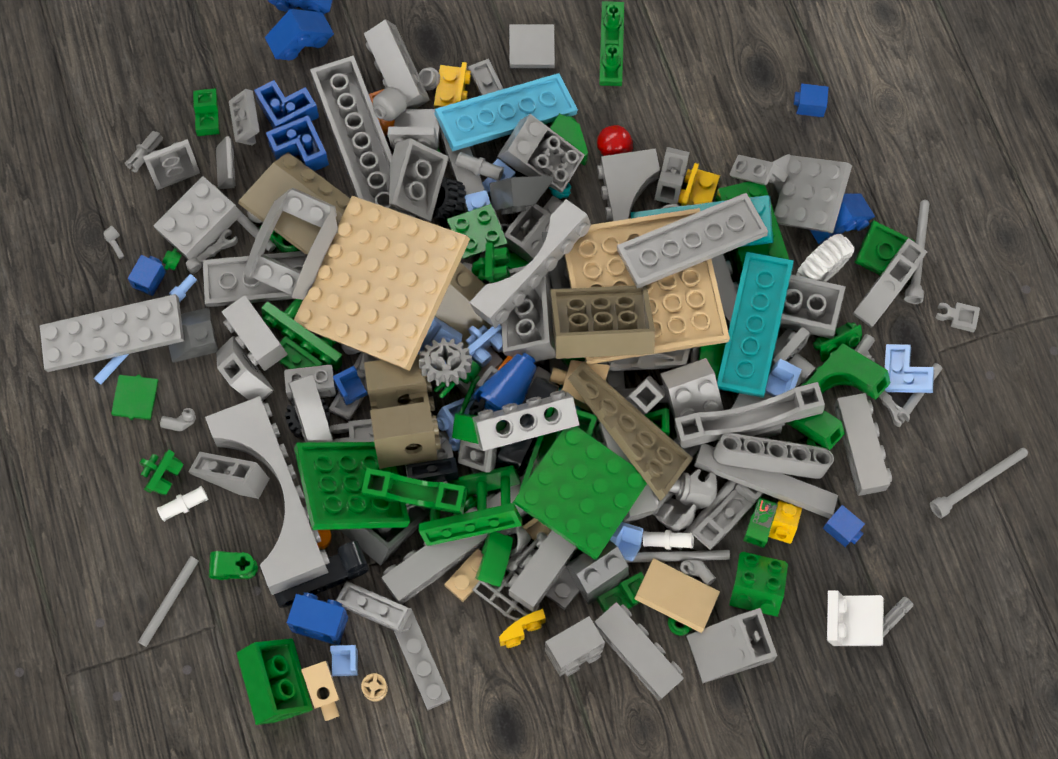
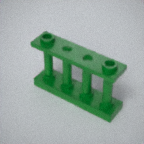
M514 465L493 469L491 472L459 477V480L449 481V484L465 486L468 490L467 496L477 494V511L464 514L453 513L451 517L440 519V510L430 508V521L419 523V533L426 545L431 546L522 526V518L515 504L511 503L510 487L521 484ZM501 489V506L487 508V492Z

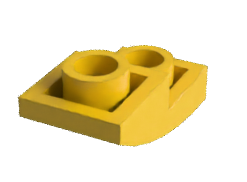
M543 609L532 612L510 625L499 636L500 646L506 645L507 648L518 646L521 644V640H524L523 629L534 631L542 628L541 624H544L546 621Z

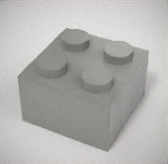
M706 358L661 373L668 405L674 420L675 418L698 412L724 410L715 373Z
M590 616L545 641V652L559 676L564 674L570 676L580 669L579 666L587 661L590 664L598 660L603 652L605 641Z

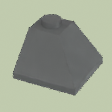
M210 308L181 314L184 341L169 345L172 362L216 353L219 347Z

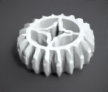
M836 234L824 241L806 258L798 268L796 275L827 282L849 261V258L854 253V246L842 234Z

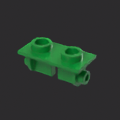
M847 322L836 329V337L832 339L816 338L812 344L816 351L820 350L821 361L827 360L831 352L838 349L842 343L848 347H854L862 340L861 325L857 326L855 322Z

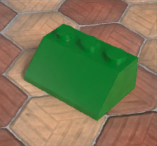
M293 638L254 642L236 653L256 725L275 723L313 710Z

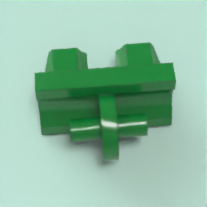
M493 242L486 243L485 258L481 257L479 261L472 264V273L478 276L479 280L486 278L490 283H496L509 278L510 271L508 266L499 267L500 264L510 263V253L507 247L495 249Z
M168 450L165 452L158 466L155 463L159 457L155 454H152L149 461L143 458L140 460L139 464L144 467L140 474L141 476L147 478L151 471L154 472L144 488L148 493L154 491L165 496L169 491L172 483L161 476L165 470L177 476L184 465L174 457L175 453Z

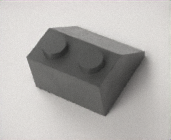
M553 176L512 177L489 183L493 209L501 211V215L526 211V207L536 204L552 183Z
M610 540L596 560L582 553L566 564L568 571L588 605L596 601L598 596L615 588L629 578L628 564L618 546Z

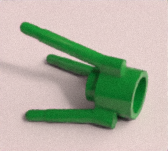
M473 360L471 372L467 373V378L465 380L459 378V381L461 380L466 384L471 382L459 414H464L473 391L481 379L478 376L481 367ZM453 381L440 393V398H443L456 385ZM441 382L439 386H436L434 391L438 392L443 388L445 382Z

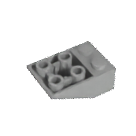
M529 114L518 122L497 157L516 171L529 177L553 176V181L549 187L563 192L585 155L533 115Z
M537 204L526 207V211L521 212L504 233L508 242L504 247H507L508 250L530 263L544 244L542 232H548L550 216L552 214Z
M760 608L704 628L702 633L697 631L686 636L702 683L773 662L777 657Z

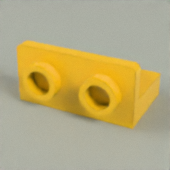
M462 62L461 67L440 65V82L436 88L434 109L467 100L468 91H464L465 84H470L471 71H467L466 62Z
M694 163L693 169L687 170L684 182L688 183L686 190L681 189L678 203H682L681 206L712 202L720 175L699 170V164Z

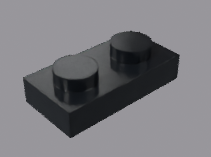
M455 457L406 465L408 478L429 482L459 480Z

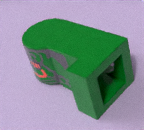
M759 497L743 541L761 548L765 547L778 504Z

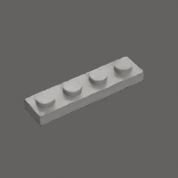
M412 611L402 632L394 631L425 706L427 710L451 701Z

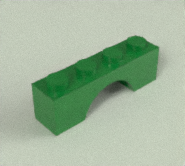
M366 468L361 493L369 497L463 514L468 490L465 486L417 480L391 472Z

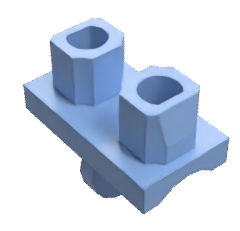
M500 324L496 328L491 327L489 330L484 325L479 329L474 326L468 329L471 335L466 339L467 344L470 345L468 347L469 355L480 366L484 367L491 361L492 356L487 351L490 346H493L498 352L503 351L502 326Z

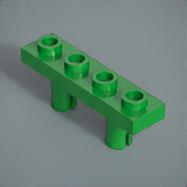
M602 1L600 86H622L624 2Z
M295 299L284 312L268 301L262 306V318L266 325L271 328H277L284 337L286 336L290 340L295 341L309 354L316 356L323 365H332L335 371L342 366V354L332 348L336 344L335 341L325 337L318 338L294 320L302 304L301 299Z

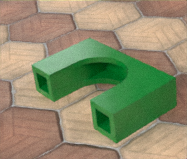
M842 343L838 349L831 352L828 360L814 371L813 376L801 386L818 382L823 394L834 386L849 385L876 400L891 382L887 369ZM823 411L822 414L786 422L829 451L845 434L842 421L826 411Z

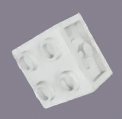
M828 591L827 641L833 646H882L884 598L881 595L843 596L839 591Z

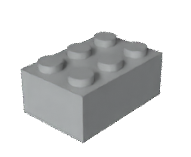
M202 176L153 226L162 237L189 260L192 257H198L222 235L223 231L227 230L242 214L233 202Z

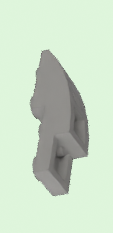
M908 238L853 312V315L872 328L915 272L927 251Z

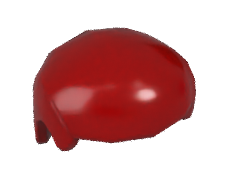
M611 125L602 129L598 135L597 148L603 156L628 153L633 150V140L624 127Z

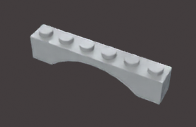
M566 199L550 216L546 240L534 259L513 276L485 285L469 302L474 312L494 328L500 323L505 322L509 313L516 306L523 303L526 295L540 284L547 272L552 271L561 257L572 250L574 243L580 237L587 234L591 226L588 215Z
M815 382L793 388L785 393L751 405L723 411L698 412L675 418V429L680 447L684 449L720 440L723 434L726 433L743 434L822 414L825 403L819 384Z

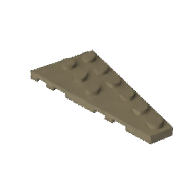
M582 362L569 376V381L661 501L693 458L588 365Z

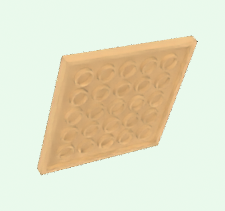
M351 196L338 224V233L334 236L318 270L315 282L302 301L294 320L312 333L410 371L470 238L461 233Z
M700 208L591 225L587 234L580 237L574 243L572 250L568 254H564L570 287L591 288L635 285L617 251V245L698 213ZM711 259L647 285L655 328L654 354L729 342L730 337ZM651 354L585 357L586 365Z

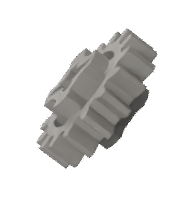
M442 338L441 343L432 340V346L425 345V351H420L419 369H421V375L427 376L428 382L436 380L437 386L441 382H445L446 387H448L451 381L457 385L459 384V378L465 380L467 373L471 372L472 356L469 355V348L463 349L462 342L456 345L453 338L450 342H446L445 338Z

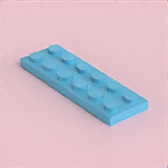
M558 73L436 108L434 114L453 152L510 135L518 122L529 114L533 115L543 124L554 122L559 113L564 116H574L577 114L578 109Z

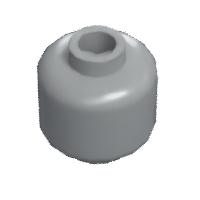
M387 87L373 98L374 114L385 121H393L406 110L407 98L402 90Z

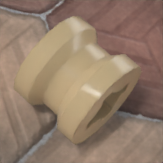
M377 673L369 674L362 681L361 689L368 700L376 702L386 696L388 686L381 675Z

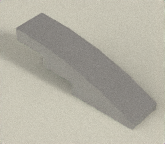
M313 375L288 382L305 443L333 442Z

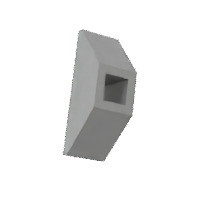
M232 336L216 352L217 368L229 385L245 398L251 400L260 396L263 402L274 389L259 368L250 361L247 352L235 340L236 337Z

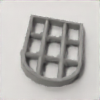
M508 567L506 570L509 574L506 578L503 577L500 587L494 588L482 581L476 584L473 591L499 610L505 617L514 621L521 619L510 616L509 614L512 610H517L524 616L528 615V613L517 606L518 601H511L500 593L504 586H508V580L511 576L516 574L509 571ZM480 583L494 592L490 599L476 590ZM496 596L511 605L506 612L493 603Z

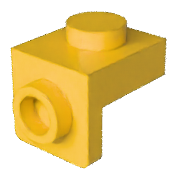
M778 501L769 537L791 544L798 527L802 508Z

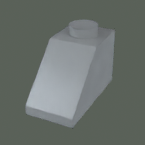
M460 440L458 463L484 472H491L496 468L498 447L483 451L479 444Z

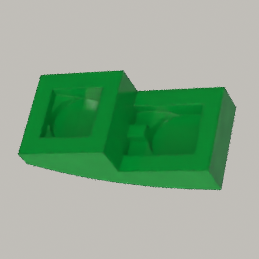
M216 88L193 91L197 136L220 134Z
M498 532L488 533L481 552L483 557L475 577L477 580L498 587L501 586L511 552L513 537Z
M640 572L621 582L619 586L598 596L597 602L605 613L616 602L620 606L623 604L628 609L640 603L634 598L643 581V573Z

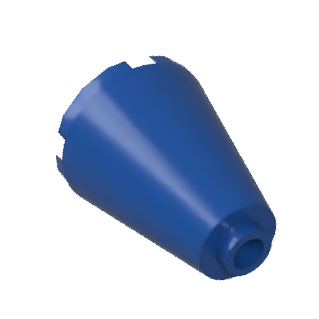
M523 353V355L516 354L480 386L473 396L478 402L481 398L486 401L484 407L488 410H493V412L502 410V406L507 404H523L537 369L534 364L536 362L535 359L526 353Z

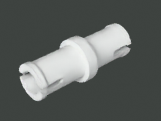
M200 486L183 496L181 494L177 495V499L157 507V510L165 522L181 512H189L190 508L209 499L204 488Z
M666 530L665 532L644 531L643 546L665 547L668 550H671L672 547L693 548L694 536L691 532L676 533L672 532V530Z

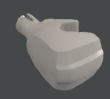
M700 469L691 475L683 472L669 492H674L676 499L686 506L692 507L695 504L697 509L708 507L715 501L717 495L715 473H709L705 477V482H701L698 479V475L701 472Z
M668 492L661 501L658 499V509L653 515L669 530L679 533L692 524L697 507L695 504L692 507L682 504L677 499L671 498L673 493Z

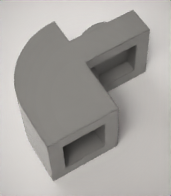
M667 147L654 200L670 204L678 203L690 152Z

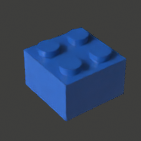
M304 592L303 596L296 594L286 623L292 633L339 646L346 628L348 615L345 608L342 607V603L330 599L326 603L318 600V596Z

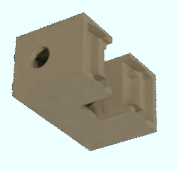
M417 354L410 371L383 360L364 362L379 469L438 460L437 450L441 449L436 415L431 416V411H435L433 396L428 397V392H432L431 382L427 381V376L421 375V369H419L420 354Z

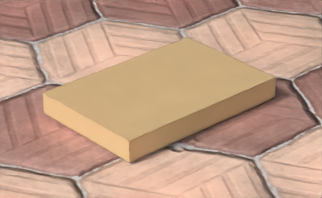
M653 558L634 599L702 633L720 591Z

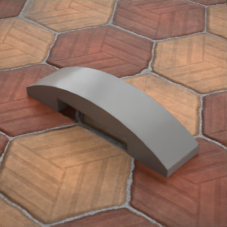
M738 483L726 499L692 532V535L711 550L741 520L764 493Z

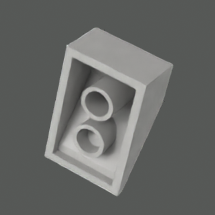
M411 138L397 142L390 163L389 204L430 222L449 157Z
M188 139L173 143L169 147L143 156L157 190L200 174Z

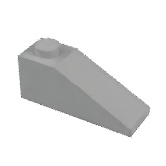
M199 452L188 471L196 477L238 495L257 499L261 496L270 479L257 462Z

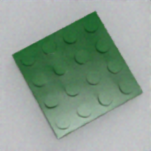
M575 426L562 430L512 503L596 560L647 483L633 465Z
M375 442L296 443L294 450L312 530L408 527L410 520L405 503L369 497L361 493L366 468L398 475L396 466L379 469Z

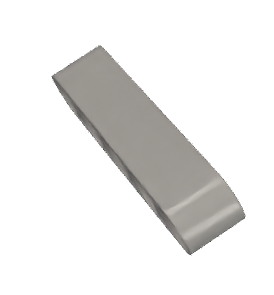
M734 433L723 434L713 450L714 459L723 465L814 479L822 478L834 462V456L831 451L823 447Z

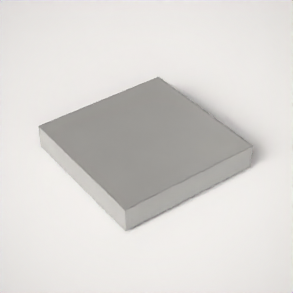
M509 24L510 68L555 67L554 24Z

